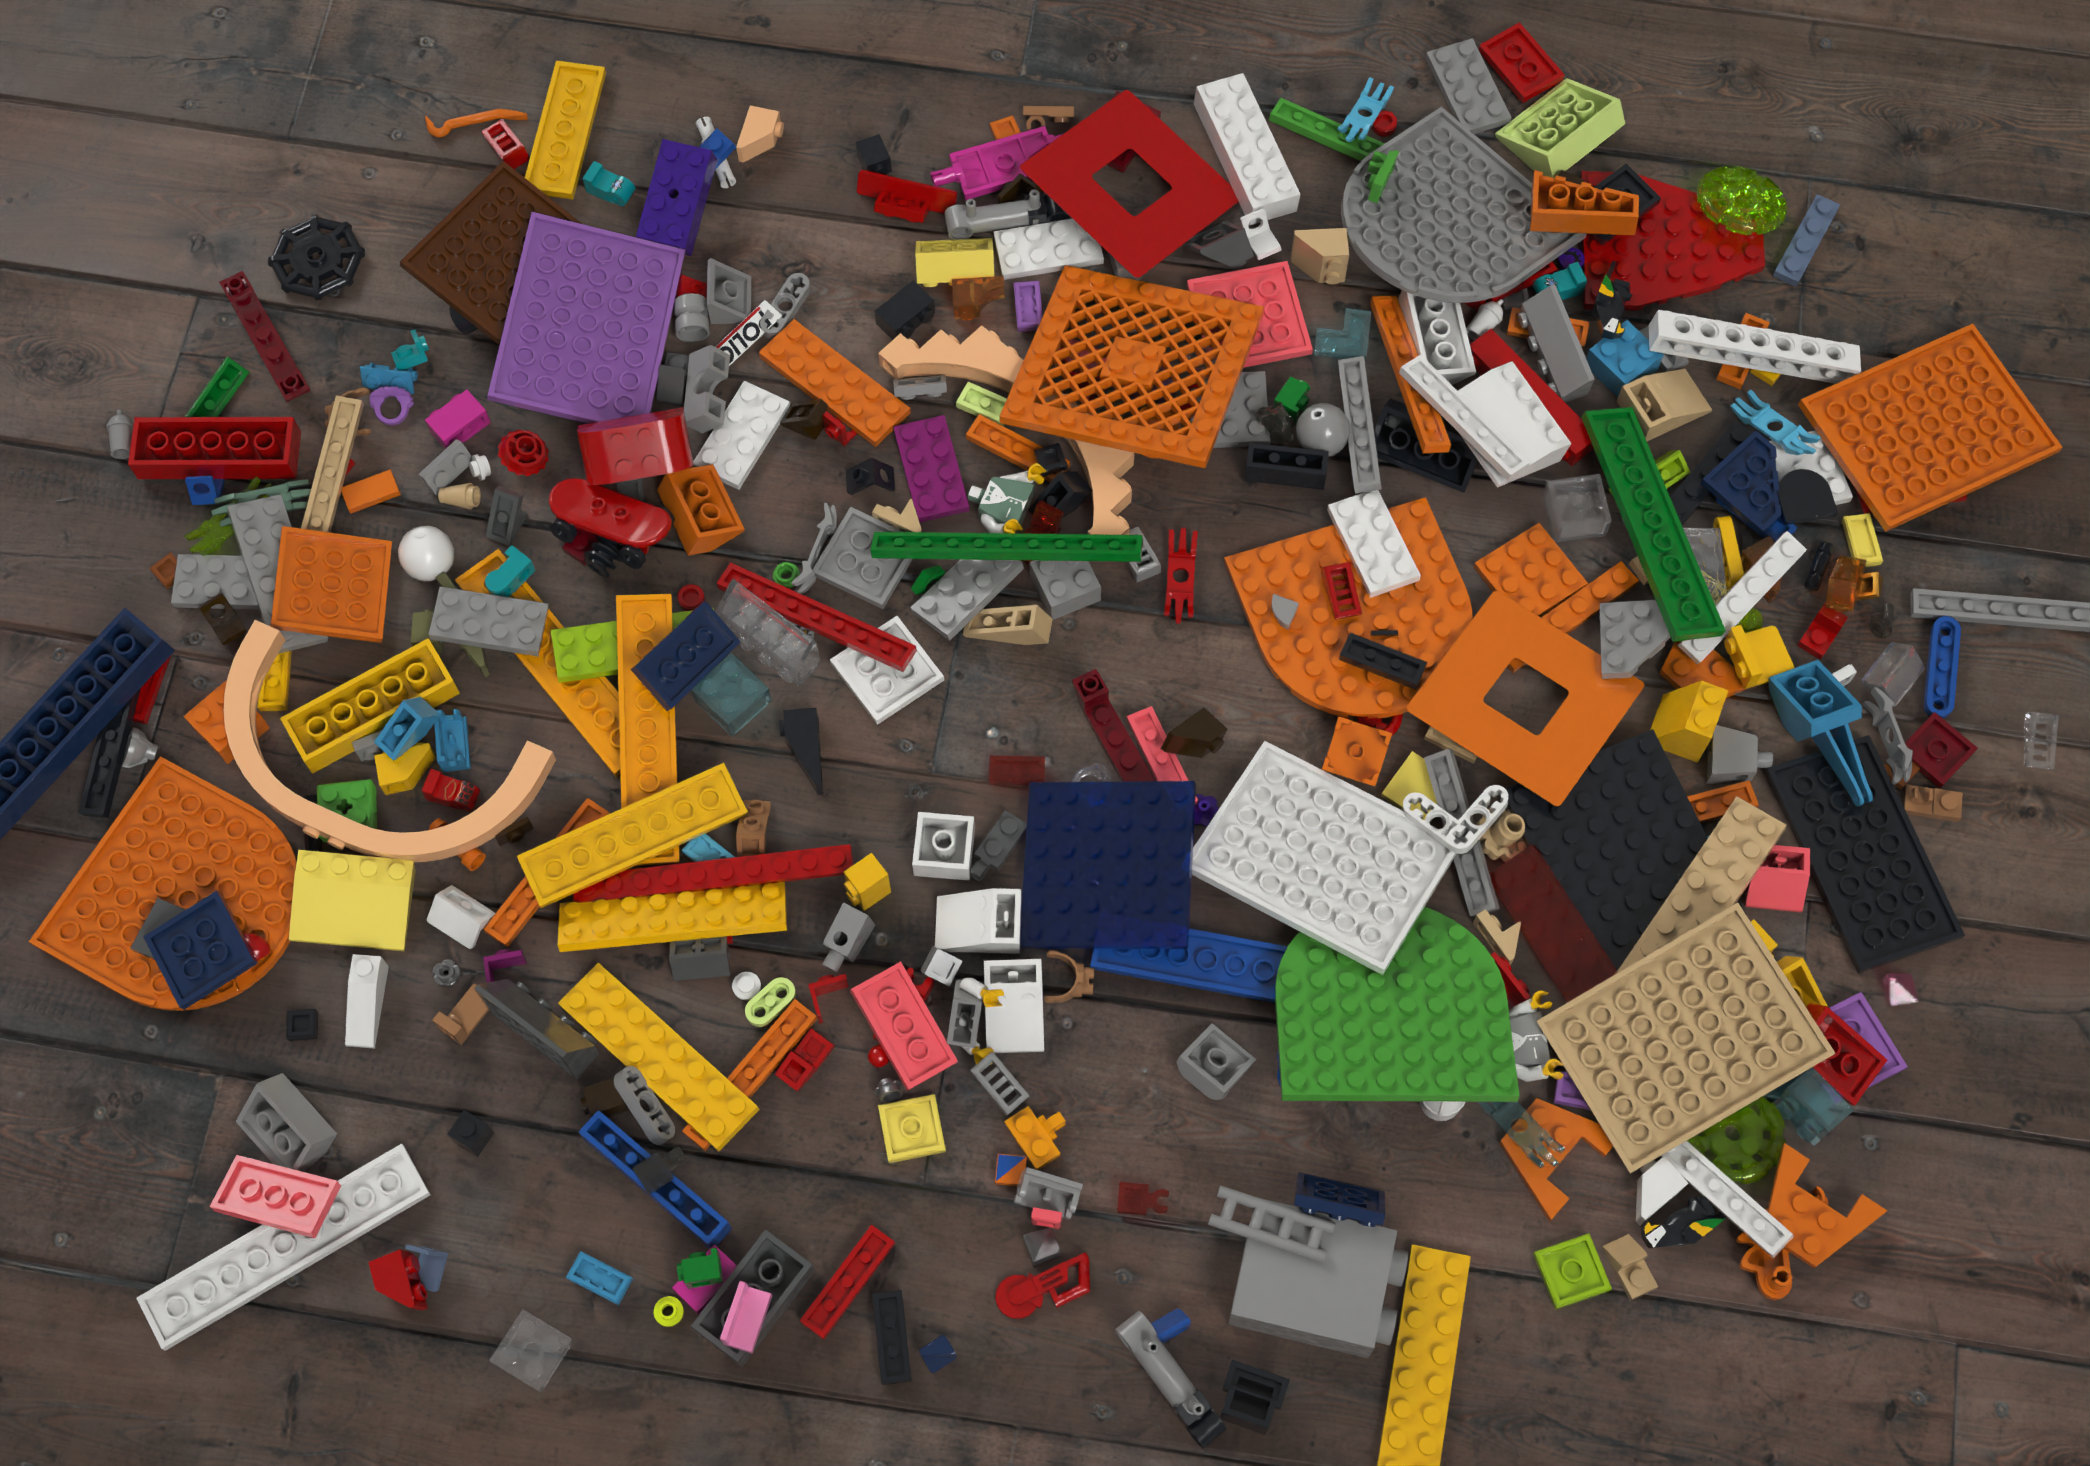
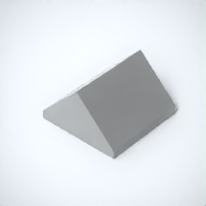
M712 258L708 260L707 309L711 324L741 323L751 313V276Z

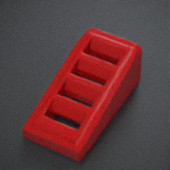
M503 119L481 131L483 137L501 162L504 161L510 167L516 169L529 161L530 157L524 145Z
M1350 562L1323 567L1321 575L1335 620L1362 615ZM1343 575L1344 577L1342 580H1332V577ZM1341 585L1347 586V589L1337 591L1334 588ZM1347 594L1350 596L1349 599L1337 601L1336 597ZM1352 604L1353 609L1343 611L1339 609V606Z

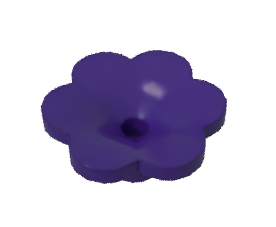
M1197 794L1198 804L1187 808L1186 812L1190 815V822L1193 825L1201 824L1207 827L1219 810L1217 800L1213 796L1205 797L1202 794Z

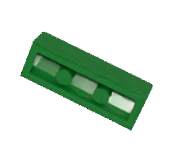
M227 356L184 417H219L249 374V371Z

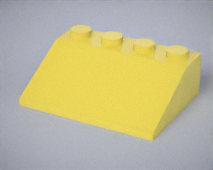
M298 850L289 941L405 951L416 872L414 861Z

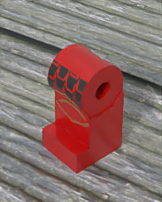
M430 769L421 791L427 801L471 812L481 790L469 782L457 780L442 775L440 771Z

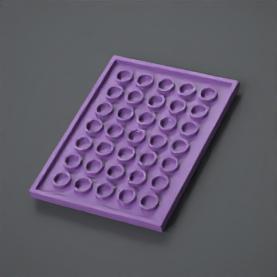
M531 212L487 400L583 423H594L650 413L685 249Z

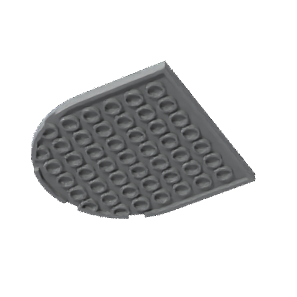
M1442 107L1366 156L1355 167L1353 174L1349 178L1341 204L1343 227L1347 228L1348 241L1359 258L1374 273L1405 292L1441 302H1476L1502 295L1524 282L1579 243L1587 235V233L1530 231L1532 183ZM1390 150H1397L1399 154L1393 172L1378 203L1369 201L1368 197L1371 190L1367 188L1372 173L1368 172L1367 168L1374 152L1378 151L1388 155Z

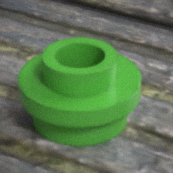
M789 562L780 563L773 571L774 582L786 588L794 587L792 581L800 575L797 566ZM790 574L791 578L783 579L782 576Z

